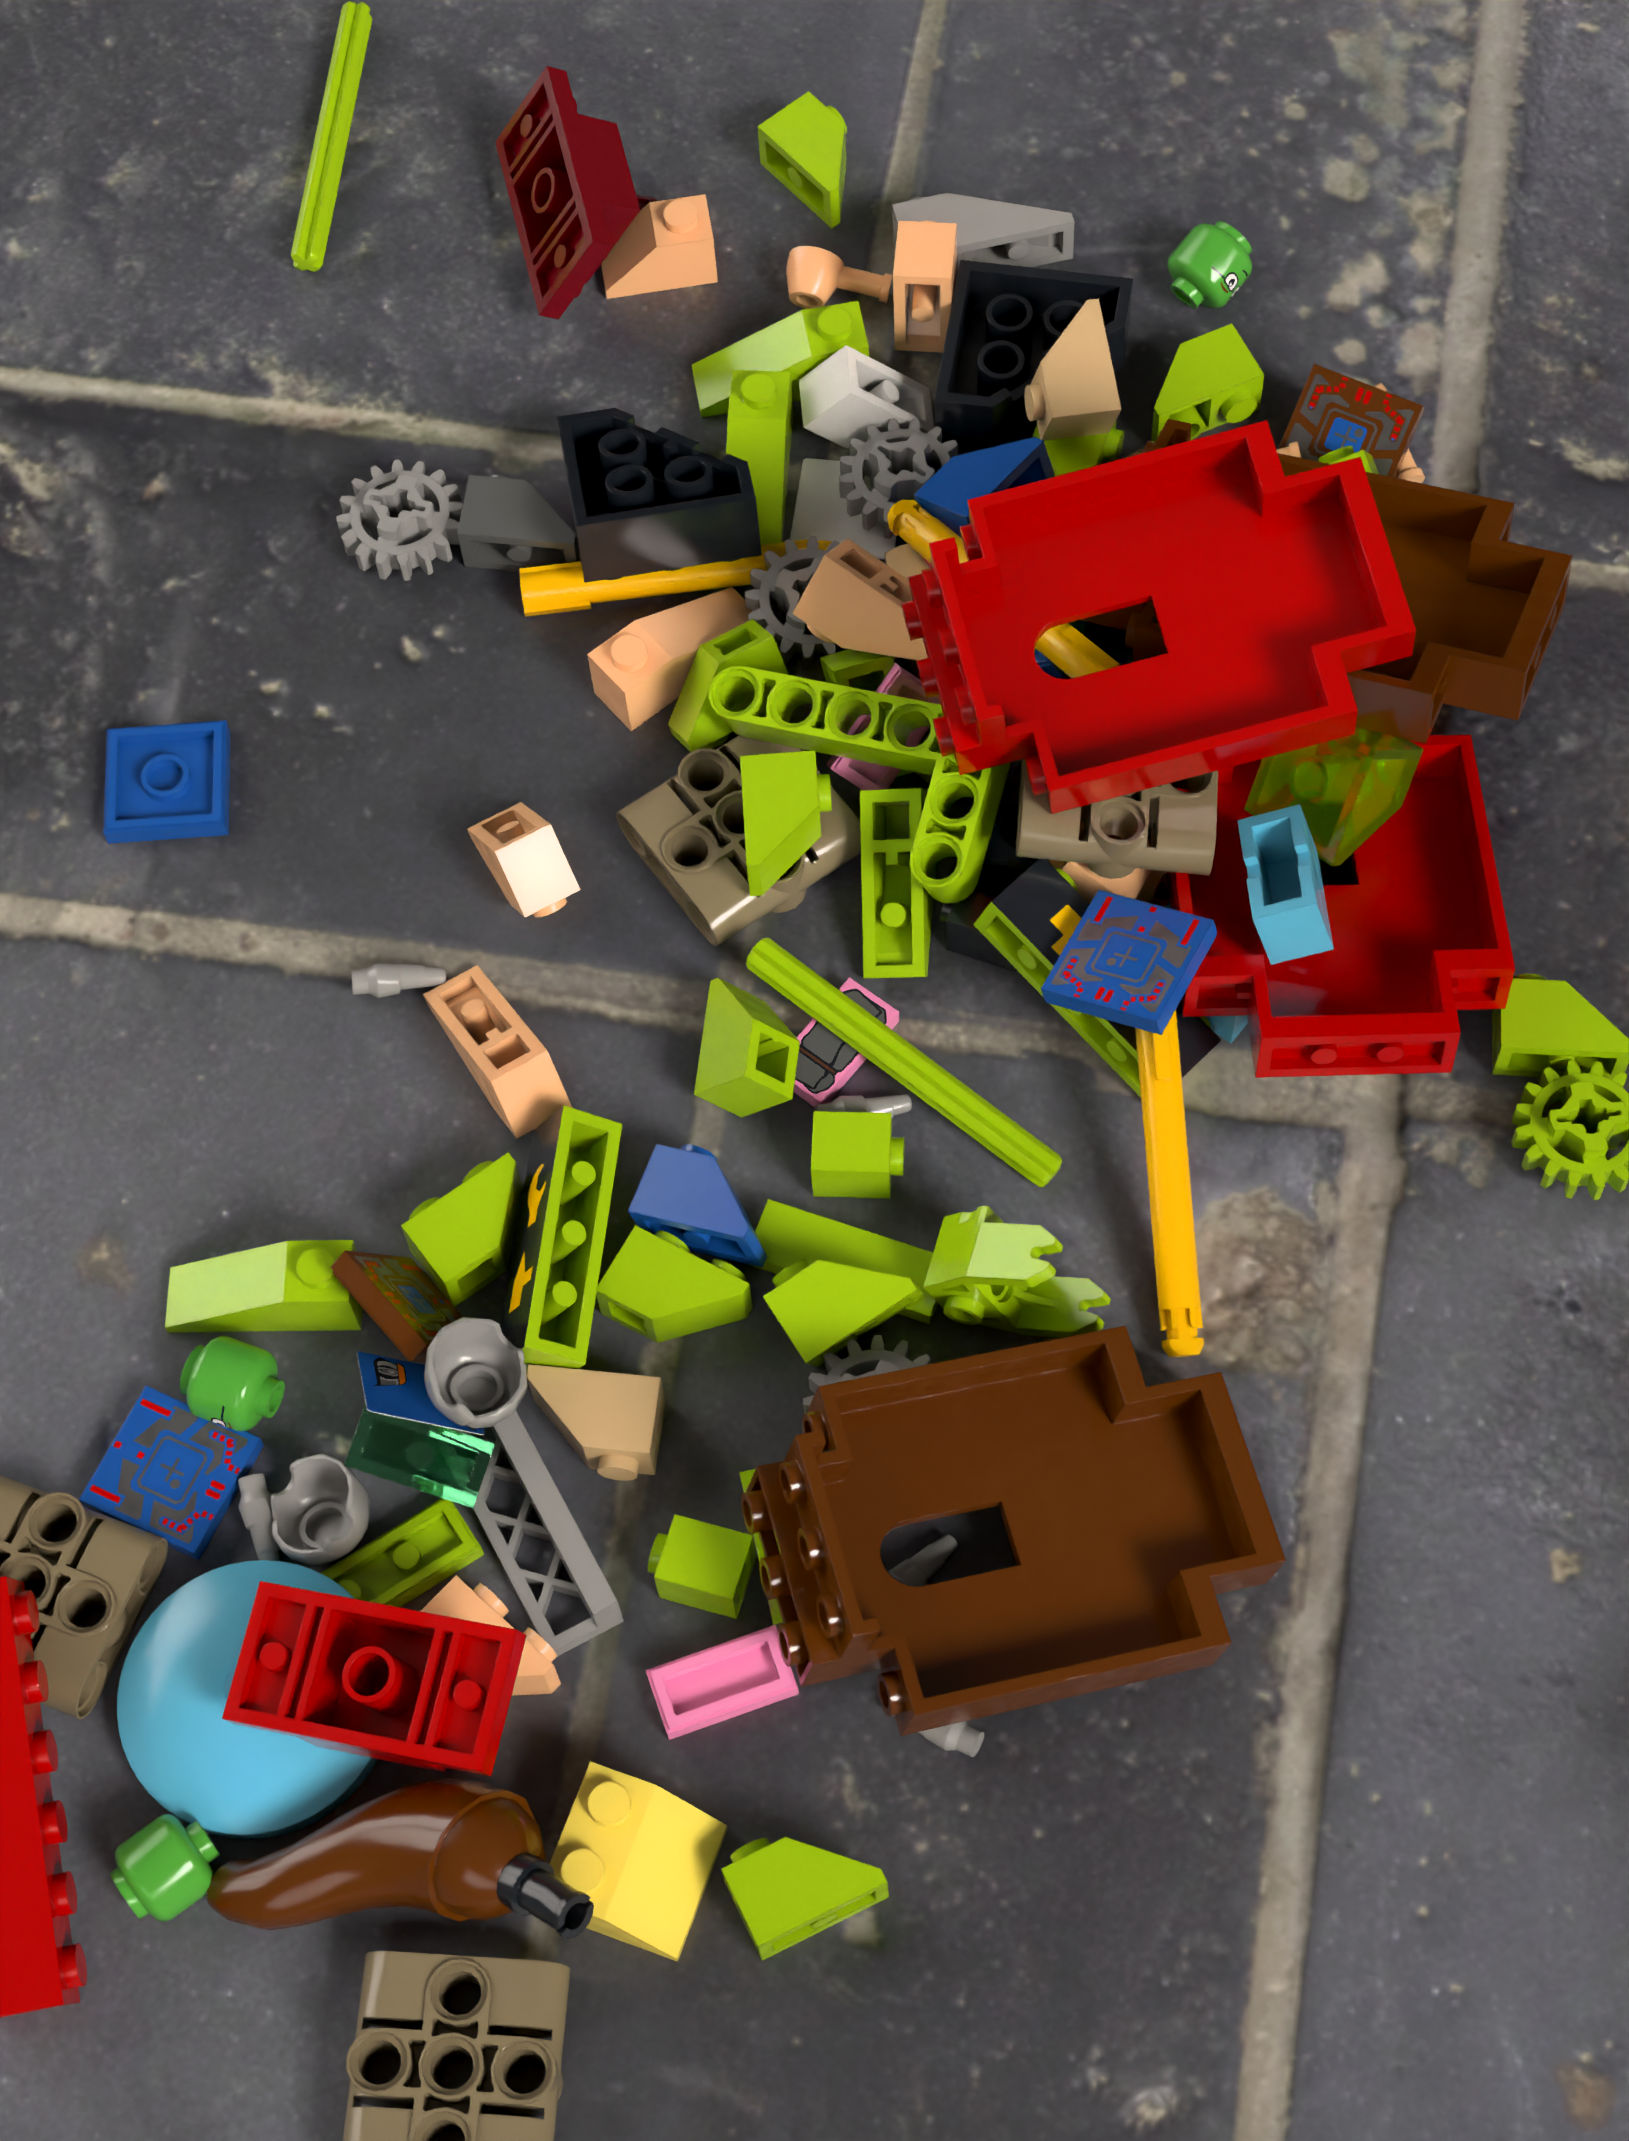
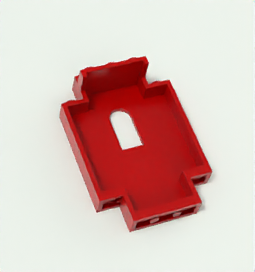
M1267 420L969 499L967 503L970 524L960 526L962 542L968 561L959 562L955 537L929 543L932 568L921 570V574L908 577L912 600L901 603L910 641L922 638L927 658L917 661L925 697L927 699L938 696L943 712L942 717L932 719L942 757L954 754L960 775L1024 759L1034 796L1046 793L1051 814L1354 735L1358 709L1346 673L1412 656L1416 636L1413 618L1361 457L1285 477ZM1152 601L1167 652L1163 655L1071 679H1060L1050 676L1040 668L1034 655L1039 638L1047 630L1055 626Z
M1355 727L1354 735L1218 770L1216 843L1211 873L1208 876L1167 871L1166 876L1171 909L1214 920L1218 933L1181 999L1182 1017L1247 1015L1255 1078L1451 1073L1461 1034L1457 1010L1505 1009L1515 972L1471 734L1430 735L1425 744ZM1175 788L1179 791L1188 792L1185 789ZM1303 799H1323L1336 805L1346 818L1356 885H1323L1334 950L1271 965L1252 919L1246 880L1248 879V874L1243 860L1237 820L1287 808Z

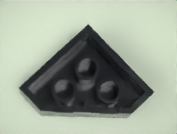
M960 260L934 398V427L938 426L942 429V443L955 440L960 446L987 449L1000 445L1037 422L1028 419L1025 408V387L1031 384L1040 362L1087 300L1099 299L1114 373L1123 368L1130 325L1133 278Z
M617 408L557 416L585 583L599 580H616L625 576L657 571H674L683 567L715 562H732L741 558L762 555L756 497L747 461L727 454L721 460L700 452V443L664 427H661L655 433L635 425L634 415Z

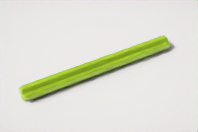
M348 1L341 9L291 250V257L294 260L293 265L300 271L309 270L316 272L323 266L372 24V16L369 14L370 7L364 2L356 4Z
M762 938L751 949L746 962L747 968L1036 1186L1044 1187L1057 1174L1062 1164V1158L1059 1154L770 938Z

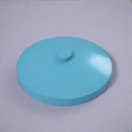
M258 1560L229 1564L202 1574L181 1586L166 1598L143 1624L129 1649L120 1676L117 1693L118 1730L125 1755L137 1779L147 1792L169 1812L189 1825L198 1820L206 1832L214 1835L237 1839H262L285 1835L305 1828L324 1818L343 1804L361 1786L378 1760L317 1747L295 1736L236 1725L222 1719L260 1581L355 1599L342 1586L323 1574L297 1564L282 1561Z

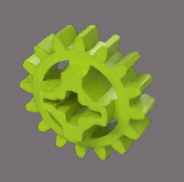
M1568 1060L1562 1077L1550 1067L1545 1068L1539 1085L1528 1082L1521 1097L1523 1104L1516 1105L1511 1123L1518 1126L1511 1141L1512 1147L1519 1149L1529 1148L1524 1155L1521 1164L1524 1170H1531L1540 1166L1544 1170L1540 1186L1546 1189L1556 1179L1564 1182L1565 1197L1570 1199L1576 1193L1578 1186H1587L1591 1198L1598 1200L1604 1190L1605 1183L1608 1182L1614 1190L1620 1193L1625 1190L1629 1181V1093L1623 1088L1628 1074L1621 1071L1611 1080L1603 1077V1063L1599 1061L1594 1063L1590 1073H1581L1576 1061ZM1560 1099L1562 1100L1561 1109L1550 1110L1548 1117L1541 1118L1544 1111L1551 1104ZM1626 1141L1624 1149L1619 1154L1609 1160L1606 1159L1607 1150L1617 1149L1620 1142Z

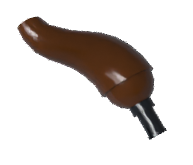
M440 1778L405 1785L352 1809L291 1846L259 1859L229 1861L220 1867L211 1878L207 1889L208 1904L222 1917L236 1923L266 1930L303 1926L371 1908L409 1907L426 1909L458 1922L468 1919L483 1921L512 1912L523 1916L531 1914L556 1930L563 1938L570 1939L584 1931L593 1916L594 1909L593 1902L589 1900V1895L574 1889L557 1878L552 1866L545 1861L540 1828L536 1823L526 1798L480 1780Z

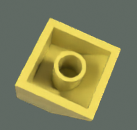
M590 1761L550 1865L554 1869L557 1878L574 1889L590 1896L589 1900L593 1902L594 1909L593 1916L586 1927L587 1929L678 1962L728 1828L726 1824L653 1783Z

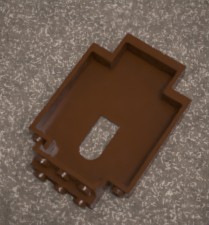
M1168 419L1155 442L1148 441L1143 453L1190 441L1191 423ZM1278 453L1285 477L1331 465ZM1366 472L1413 618L1416 636L1412 656L1346 673L1358 709L1356 727L1426 744L1443 704L1518 721L1565 606L1573 555L1509 542L1515 503ZM1152 601L1082 619L1085 622L1126 631L1125 646L1133 649V662L1167 653Z
M1126 1325L818 1386L807 1413H804L802 1417L803 1434L795 1435L784 1461L757 1466L746 1490L747 1492L742 1493L741 1496L742 1514L746 1528L750 1534H759L765 1556L759 1561L760 1579L764 1593L769 1600L777 1599L783 1624L778 1625L777 1634L784 1663L788 1667L795 1665L801 1687L881 1669L882 1673L878 1674L877 1677L880 1703L887 1716L895 1715L900 1736L1213 1665L1232 1644L1216 1595L1266 1584L1286 1562L1222 1373L1217 1372L1146 1387ZM999 1506L1017 1566L914 1587L902 1584L890 1576L883 1566L880 1547L882 1539L890 1531L901 1526Z

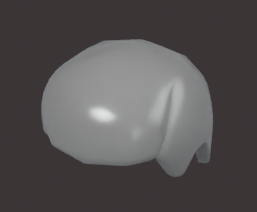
M462 1317L440 1328L427 1349L424 1382L428 1396L437 1410L459 1426L467 1425L470 1428L492 1427L513 1415L526 1393L527 1377L524 1352L521 1348H516L503 1335L500 1324L496 1321Z
M323 1453L297 1459L290 1465L291 1480L288 1486L282 1492L272 1494L270 1498L274 1519L272 1535L282 1552L290 1559L309 1565L322 1566L346 1555L358 1545L368 1528L371 1501L358 1477L342 1460Z

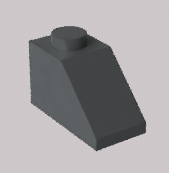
M502 474L492 476L469 475L457 530L465 567L519 572L520 568L580 561L576 534L528 480L514 479Z

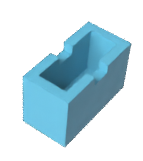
M1298 804L1237 820L1243 860L1248 874V879L1246 880L1252 919L1270 964L1273 965L1334 950L1318 852L1301 805Z

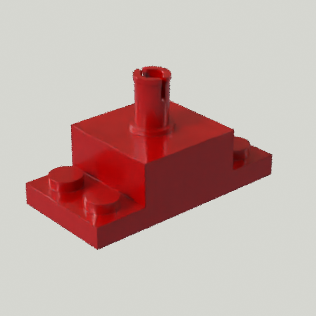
M260 1581L222 1719L236 1725L295 1736L321 1748L445 1773L447 1767L492 1776L526 1635L516 1629Z

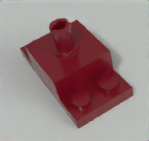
M546 66L495 143L539 316L559 320L573 299L580 295L584 284H587L601 263L607 258L609 252L639 211L649 202H656L657 200L651 196L636 194L617 123L578 114L577 103L571 91L567 72Z

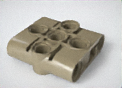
M738 735L716 750L706 748L690 752L682 759L678 767V774L616 812L618 824L630 845L701 934L713 946L720 945L769 912L781 913L795 909L803 901L807 892L806 888L861 854L860 821L831 786L832 811L820 812L822 836L787 870L790 872L788 875L779 878L764 895L750 896L745 834L731 832L736 828L744 827L740 756L802 751L800 748ZM708 784L718 786L710 791L697 790L698 787ZM688 859L703 860L701 864L692 867L680 865Z
M1022 759L1016 856L1086 863L1091 871L1109 879L1123 878L1131 874L1136 868L1209 876L1213 865L1216 843L1218 771L1051 814L1046 793L1034 796L1025 760ZM1175 788L1185 789L1188 792L1179 791ZM1080 822H1084L1083 840H1079ZM1148 828L1151 829L1150 847H1146ZM1107 835L1119 836L1124 840L1112 839Z
M0 1475V1577L7 1576L24 1583V1589L33 1582H46L44 1592L36 1599L39 1613L38 1632L31 1633L34 1661L41 1660L43 1662L48 1679V1700L40 1702V1704L82 1720L92 1711L162 1572L168 1552L167 1539L85 1508L78 1499L70 1494L62 1492L49 1494ZM63 1522H77L75 1531L69 1538L61 1542H50L51 1534L57 1526ZM100 1604L107 1606L105 1615L99 1623L88 1628L79 1627L80 1618L87 1609Z
M395 1951L366 1953L356 2036L346 2058L350 2085L343 2141H433L438 2134L450 2129L462 2131L465 2135V2141H554L557 2104L564 2086L561 2063L571 1968L559 1963L539 1960ZM471 1982L481 1987V1998L474 2010L462 2015H455L447 2011L446 2002L448 1996L456 1986L461 1983ZM538 2038H551V2041ZM384 2051L400 2053L401 2067L393 2080L380 2085L369 2083L367 2070L370 2062L376 2055ZM458 2055L468 2056L473 2059L474 2069L471 2078L465 2085L450 2090L440 2087L438 2075L441 2066L446 2060ZM526 2060H537L545 2064L546 2075L538 2089L527 2094H519L510 2089L509 2080L511 2073L518 2064ZM361 2103H362V2104H368V2105L384 2106V2107H395V2108L361 2107ZM521 2116H544V2119Z

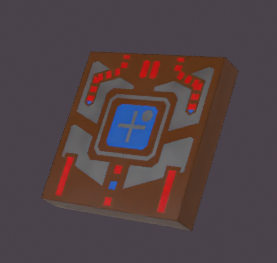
M1313 364L1278 449L1288 447L1289 443L1298 441L1302 458L1319 462V458L1329 452L1342 447L1353 446L1355 453L1365 450L1373 456L1380 475L1396 478L1425 408L1423 405Z
M344 1251L330 1267L335 1277L409 1362H426L427 1349L440 1328L463 1317L410 1257Z

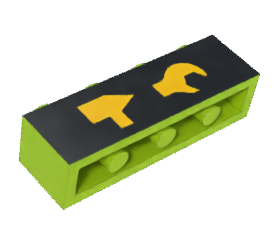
M1038 859L991 901L973 925L1043 996L1041 987L1090 904L1078 893L1076 884L1066 872L1053 867L1046 859ZM1180 1001L1176 1008L1181 1075L1183 1078L1221 1039L1212 1031L1207 1017H1182ZM1050 1004L1141 1097L1135 1028Z
M565 1105L533 1131L501 1322L503 1335L516 1348H521L524 1352L526 1375L528 1364L580 1369L586 1364L621 1137V1123Z

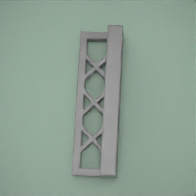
M516 1410L513 1415L490 1427L496 1437V1441L488 1463L460 1455L452 1439L465 1433V1431L436 1425L431 1427L536 1632L552 1647L557 1657L624 1622L614 1593ZM503 1453L513 1470L499 1467ZM470 1472L483 1475L479 1489ZM494 1478L522 1486L526 1495L517 1519L490 1512L486 1501ZM532 1509H534L542 1526L528 1522ZM498 1527L513 1531L508 1545ZM524 1534L551 1541L555 1554L547 1576L519 1568L515 1558ZM562 1565L566 1569L572 1583L558 1579ZM528 1584L543 1588L538 1602ZM553 1591L581 1598L590 1618L555 1636L545 1618Z

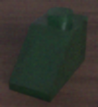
M365 1402L344 1466L474 1508L496 1442L479 1434L373 1413L367 1410Z

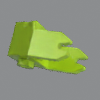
M980 1206L973 1212H959L944 1217L923 1288L943 1308V1313L956 1322L968 1325L981 1324L1027 1336L1065 1338L1103 1329V1320L1098 1315L1087 1312V1309L1109 1305L1111 1298L1089 1278L1055 1276L1056 1269L1049 1262L1038 1259L1043 1254L1059 1253L1063 1249V1245L1045 1228L1041 1225L1004 1223L989 1206Z

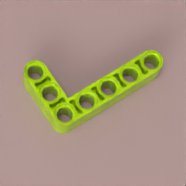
M746 666L728 667L714 677L709 687L708 696L711 707L740 736L932 775L910 854L912 873L935 900L942 903H957L965 900L973 893L980 877L1011 762L960 775L954 754L942 757L932 719L943 716L940 704ZM755 692L752 703L746 709L733 712V706L741 695ZM813 704L810 715L804 721L790 723V717L798 706ZM862 715H871V722L862 733L847 735L848 728L855 718ZM931 727L927 740L921 745L906 747V740L914 729ZM964 797L974 798V805L966 816L959 819L948 818V812L953 803ZM946 857L957 858V866L949 877L941 880L932 879V870L937 862Z

